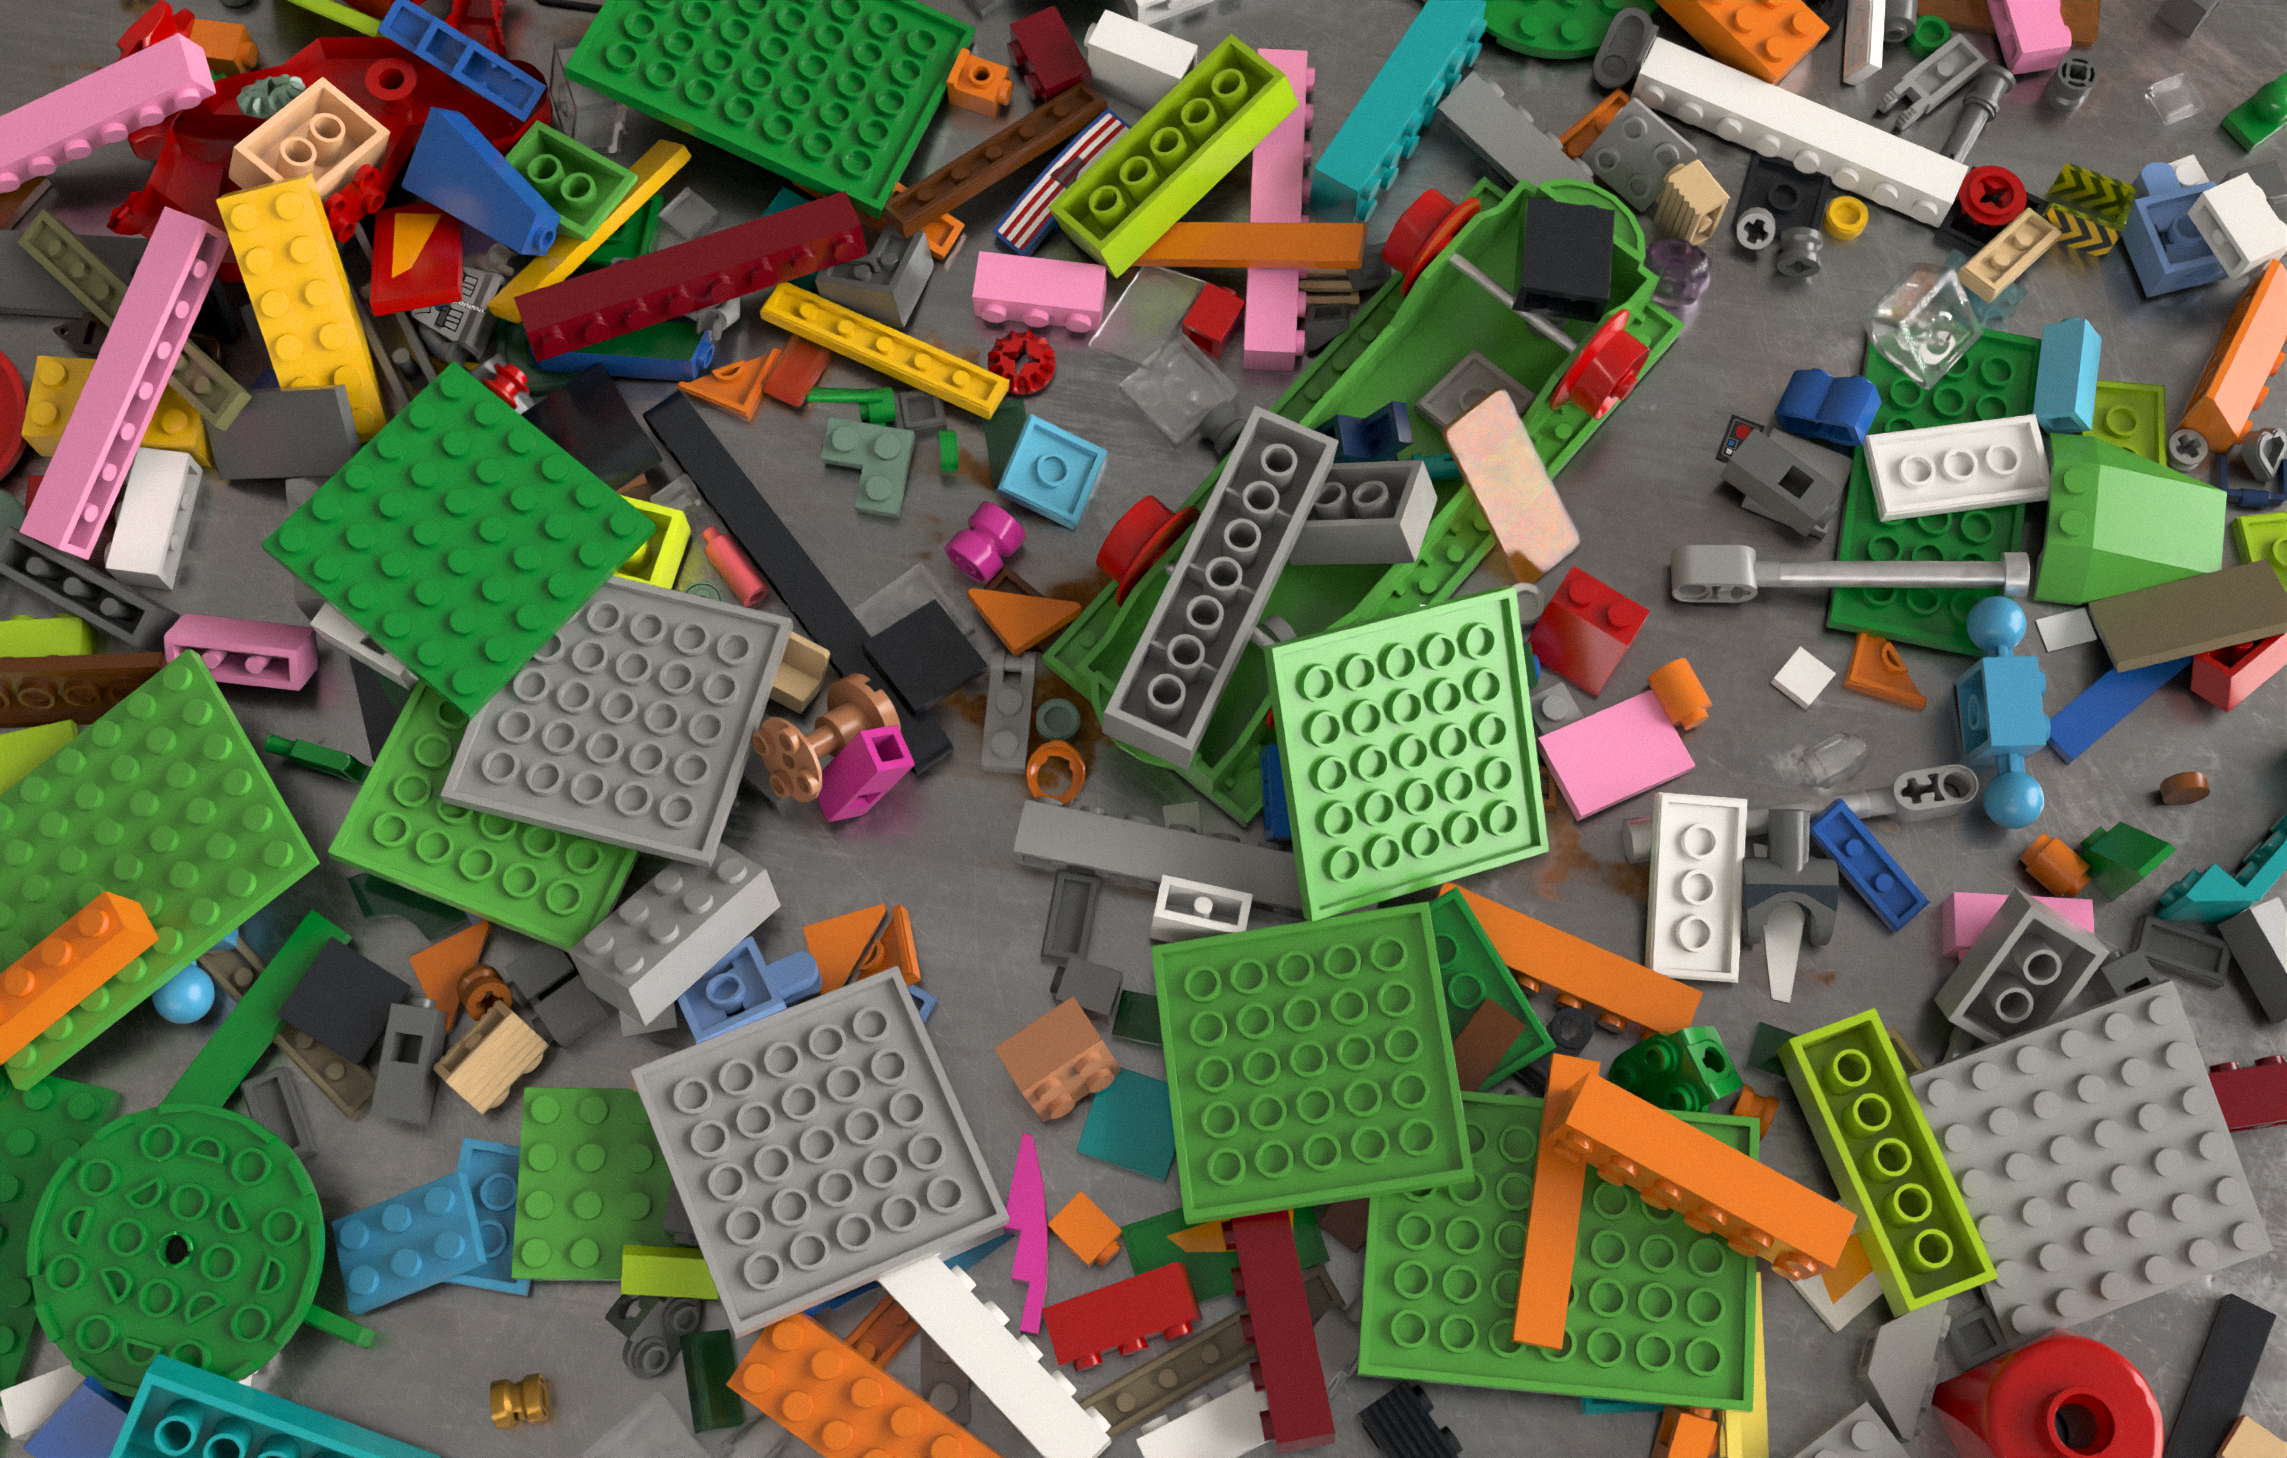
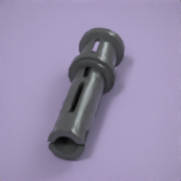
M1988 64L1980 69L1978 73L1979 82L1973 92L1965 95L1962 101L1964 112L1940 151V155L1962 164L1983 129L1984 124L1997 117L2000 110L1998 104L2004 94L2009 93L2014 88L2016 82L2011 72L2004 67Z

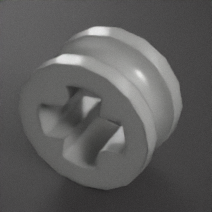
M1760 207L1744 211L1739 217L1736 229L1739 242L1752 250L1768 246L1775 235V219L1772 214ZM1756 219L1764 221L1763 229L1766 232L1765 235L1758 233L1756 238L1748 236L1749 228L1745 225L1748 221L1752 224L1755 223Z
M2182 429L2175 432L2167 441V466L2180 473L2194 470L2208 453L2206 439L2199 432L2192 429ZM2179 446L2182 449L2189 447L2193 453L2191 455L2187 453L2180 455L2177 448Z

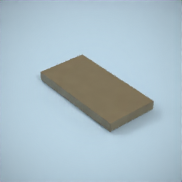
M2268 559L2088 602L2089 615L2117 673L2287 633V593Z

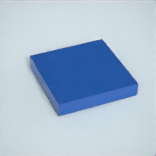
M88 1375L28 1438L23 1449L36 1458H109L132 1404L115 1392L105 1389L99 1381Z

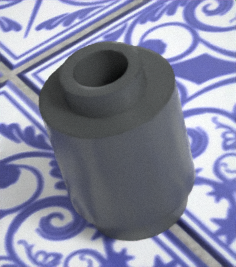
M1918 0L1885 1L1883 35L1885 41L1901 42L1915 33Z

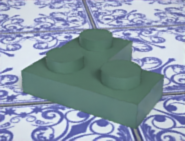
M829 417L820 457L822 462L862 469L854 506L857 512L899 519L916 437L914 431Z

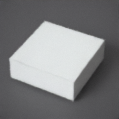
M1800 646L1773 678L1771 684L1807 710L1836 673Z

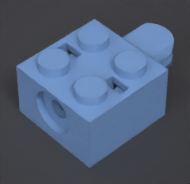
M2152 162L2146 165L2132 183V185L2137 186L2134 192L2137 199L2132 202L2117 226L2120 232H2122V238L2147 298L2226 279L2228 274L2187 214L2204 191L2216 186L2215 181L2181 188L2170 164Z
M753 936L743 939L679 996L677 1001L696 1043L699 1044L787 1009L788 1006L820 992L823 981L816 960L810 953L800 950L767 966Z

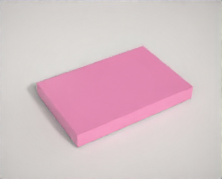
M1652 689L1541 736L1535 742L1540 755L1577 821L1686 774L1696 766Z

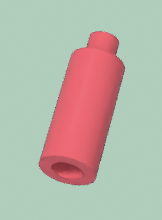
M711 526L704 530L701 534V537L707 543L704 553L744 607H751L763 600L768 595L770 588L731 534H721L716 526Z

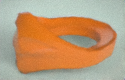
M1053 739L1042 744L1031 755L1027 764L1028 789L1035 799L1037 797L1053 798L1062 802L1063 805L1073 800L1085 780L1086 768L1081 753L1071 743L1062 739ZM1049 757H1061L1068 760L1069 768L1073 773L1070 788L1059 796H1051L1044 793L1037 783L1040 767L1047 763Z

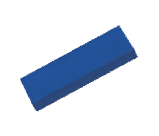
M1842 798L1835 799L1810 821V837L1829 859H1835L1838 870L1891 932H1898L1930 903Z

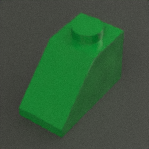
M2121 821L2108 832L2102 826H2099L2080 843L2085 849L2080 857L2091 865L2085 873L2092 878V882L2111 902L2143 880L2176 851L2170 843Z

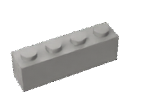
M1472 71L1437 106L1442 123L1513 187L1523 177L1536 187L1542 181L1561 178L1593 183V178L1591 177L1594 173L1590 167L1580 158L1576 157L1574 160H1571L1561 150L1564 146L1560 140L1548 130L1542 134L1532 125L1534 119L1530 113L1518 103L1512 107L1502 98L1504 96L1503 90L1490 77L1482 80Z

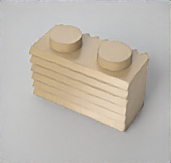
M1699 159L1686 166L1681 163L1673 167L1664 176L1663 181L1666 183V186L1655 200L1658 207L1653 223L1658 224V230H1663V236L1668 237V242L1674 243L1673 248L1679 249L1678 255L1689 253L1714 236L1715 229L1720 223L1719 220L1730 198Z
M498 1000L494 1003L493 1007L488 1009L487 1014L482 1015L480 1021L475 1022L474 1027L468 1029L467 1034L461 1036L460 1041L456 1042L454 1047L449 1049L445 1056L441 1057L440 1062L434 1064L433 1070L483 1115L489 1108H495L505 1101L509 1095L510 1086L522 1073L533 1071L541 1063L543 1052L549 1045L501 1000Z

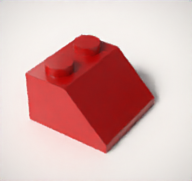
M1573 565L1547 605L1527 642H1531L1532 653L1537 655L1541 666L1597 699L1640 632L1650 611Z

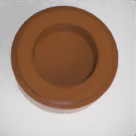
M2200 772L2178 773L2164 779L2160 784L2163 802L2168 805L2194 803L2206 798L2210 794L2207 777Z

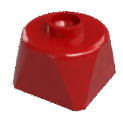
M2056 1327L2002 1354L1975 1365L1937 1384L1933 1394L1931 1405L1960 1458H2162L2164 1447L2162 1415L2157 1400L2145 1378L2127 1358L2116 1350L2069 1329ZM2056 1412L2064 1418L2068 1427L2069 1440L2067 1446L2063 1444L2057 1435L2055 1428Z

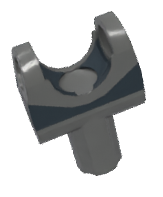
M1768 809L1767 857L1743 858L1744 878L1741 933L1746 944H1760L1763 935V925L1767 926L1769 915L1775 907L1786 902H1795L1804 912L1805 921L1809 923L1810 940L1813 945L1826 946L1831 940L1838 906V867L1835 859L1809 858L1810 810Z

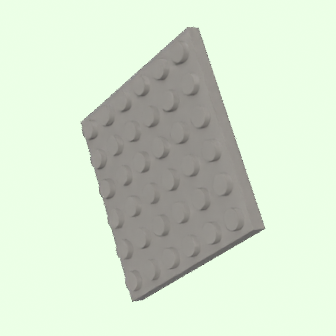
M612 576L480 712L469 721L440 795L443 802L711 868L753 746L752 734L758 731L793 629L792 618Z
M898 965L630 1070L631 1077L736 1339L1009 1224L1010 1217Z
M2164 979L1906 1075L1999 1277L1980 1285L1986 1304L2010 1349L2056 1327L2066 1329L2273 1250L2173 980Z

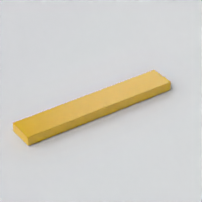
M662 139L654 144L628 169L637 174L638 181L591 238L586 242L559 235L548 249L546 256H537L486 304L493 315L517 324L520 323L522 319L514 297L564 281L690 160L692 156L686 146Z
M787 281L776 285L760 309L761 319L988 420L991 419L1009 389V380Z

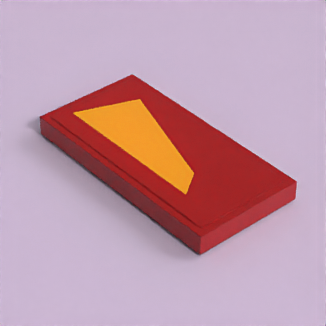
M430 202L376 212L370 305L374 316L462 300L463 221Z

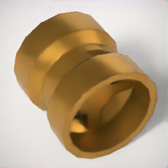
M542 1373L526 1375L522 1381H518L516 1384L509 1379L491 1382L490 1409L496 1429L512 1428L519 1419L521 1421L527 1420L531 1424L548 1421L549 1398L547 1385Z

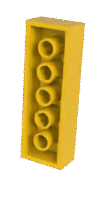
M312 172L222 195L216 201L280 388L345 384L359 442L370 441L393 417Z

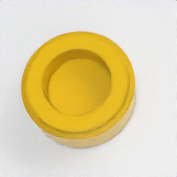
M1840 196L1833 199L1823 216V224L1826 231L1831 236L1840 240H1851L1858 237L1868 222L1866 206L1862 201L1852 196Z

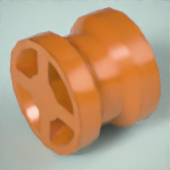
M1743 1083L1744 1086L1740 1087L1736 1093L1727 1115L1760 1118L1759 1141H1761L1774 1119L1779 1099L1772 1095L1765 1097L1758 1095L1754 1092L1752 1086Z

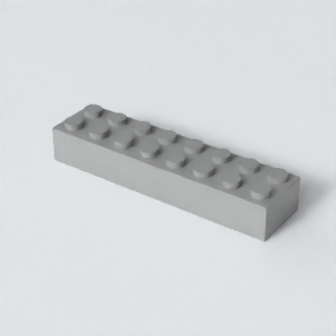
M1255 405L1104 711L1102 733L1188 770L1332 468L1338 440Z

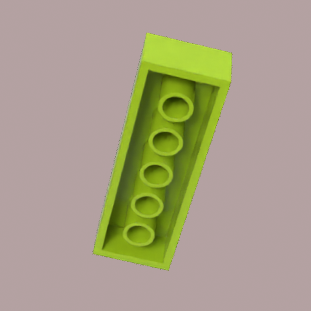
M1231 33L1048 206L1064 234L1097 263L1106 265V270L1117 279L1299 106L1286 74Z
M1876 1008L1794 1037L1784 1043L1776 1052L1846 1209L1858 1215L1854 1228L1894 1318L1999 1278Z

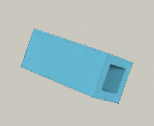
M2066 318L2061 322L2043 325L2033 414H2036L2037 422L2047 434L2049 432L2067 434L2092 430L2102 338L2086 318Z

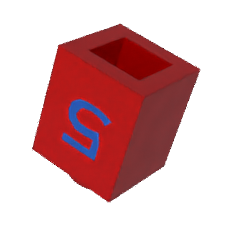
M1208 282L1183 321L1182 342L1220 360L1244 321L1245 301L1234 290L1224 286L1219 288Z

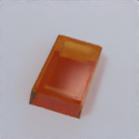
M793 333L761 381V391L800 408L806 395L809 394L836 352Z

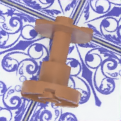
M852 673L834 682L827 694L828 712L816 719L815 730L805 736L797 727L780 717L767 719L762 723L760 730L752 734V745L755 751L762 757L770 774V787L778 797L784 799L791 796L801 802H810L817 798L822 789V771L818 759L827 754L836 757L860 731L898 725L901 732L898 715L889 697L882 689L874 692L869 686L864 684L871 679L859 673Z

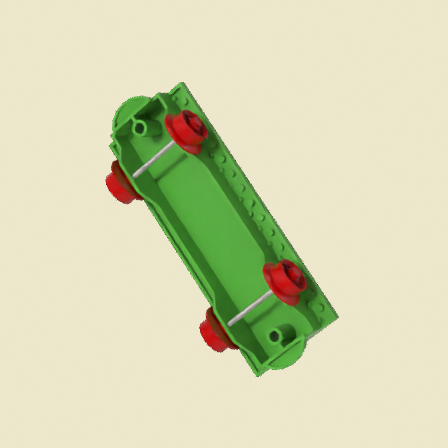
M1484 176L1458 205L1436 189H1430L1423 193L1400 216L1381 254L1382 260L1394 268L1396 272L1349 322V328L1335 337L1268 411L1314 430L1337 414L1365 419L1391 401L1406 403L1413 444L1397 453L1398 461L1410 459L1411 454L1421 453L1423 457L1460 450L1464 464V478L1432 482L1438 499L1415 563L1291 565L1289 559L1287 560L1188 770L1109 736L1119 748L1144 763L1175 770L1244 828H1247L1263 810L1259 752L1268 744L1278 743L1263 646L1276 642L1258 629L1259 623L1271 614H1276L1290 625L1297 637L1417 608L1420 607L1419 604L1429 605L1447 600L1682 333L1685 324L1651 300L1660 277L1643 266L1646 257L1645 235L1635 215L1610 192L1593 183L1570 178L1542 181L1536 187L1523 177L1508 194ZM1528 197L1537 199L1550 198L1557 202L1595 205L1599 208L1615 210L1610 295L1607 306L1598 323L1569 319L1565 330L1562 331L1540 314L1512 310L1519 222ZM1525 320L1550 339L1533 335L1528 330ZM1473 349H1476L1537 395V398L1520 423L1480 461L1472 457L1415 412V404ZM1233 449L1175 512L1153 495H1150L1137 502L1117 521L1104 541L1096 559L1097 566L1113 580L1042 656V663L1091 702L1101 728L1103 726L1104 711Z

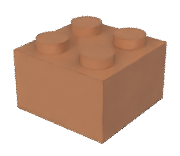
M1074 996L994 1047L1017 1087L1044 1123L1051 1118L1057 1119L1065 1116L1074 1108L1075 1102L1090 1092L1097 1093L1106 1089L1114 1081L1115 1076L1122 1072Z

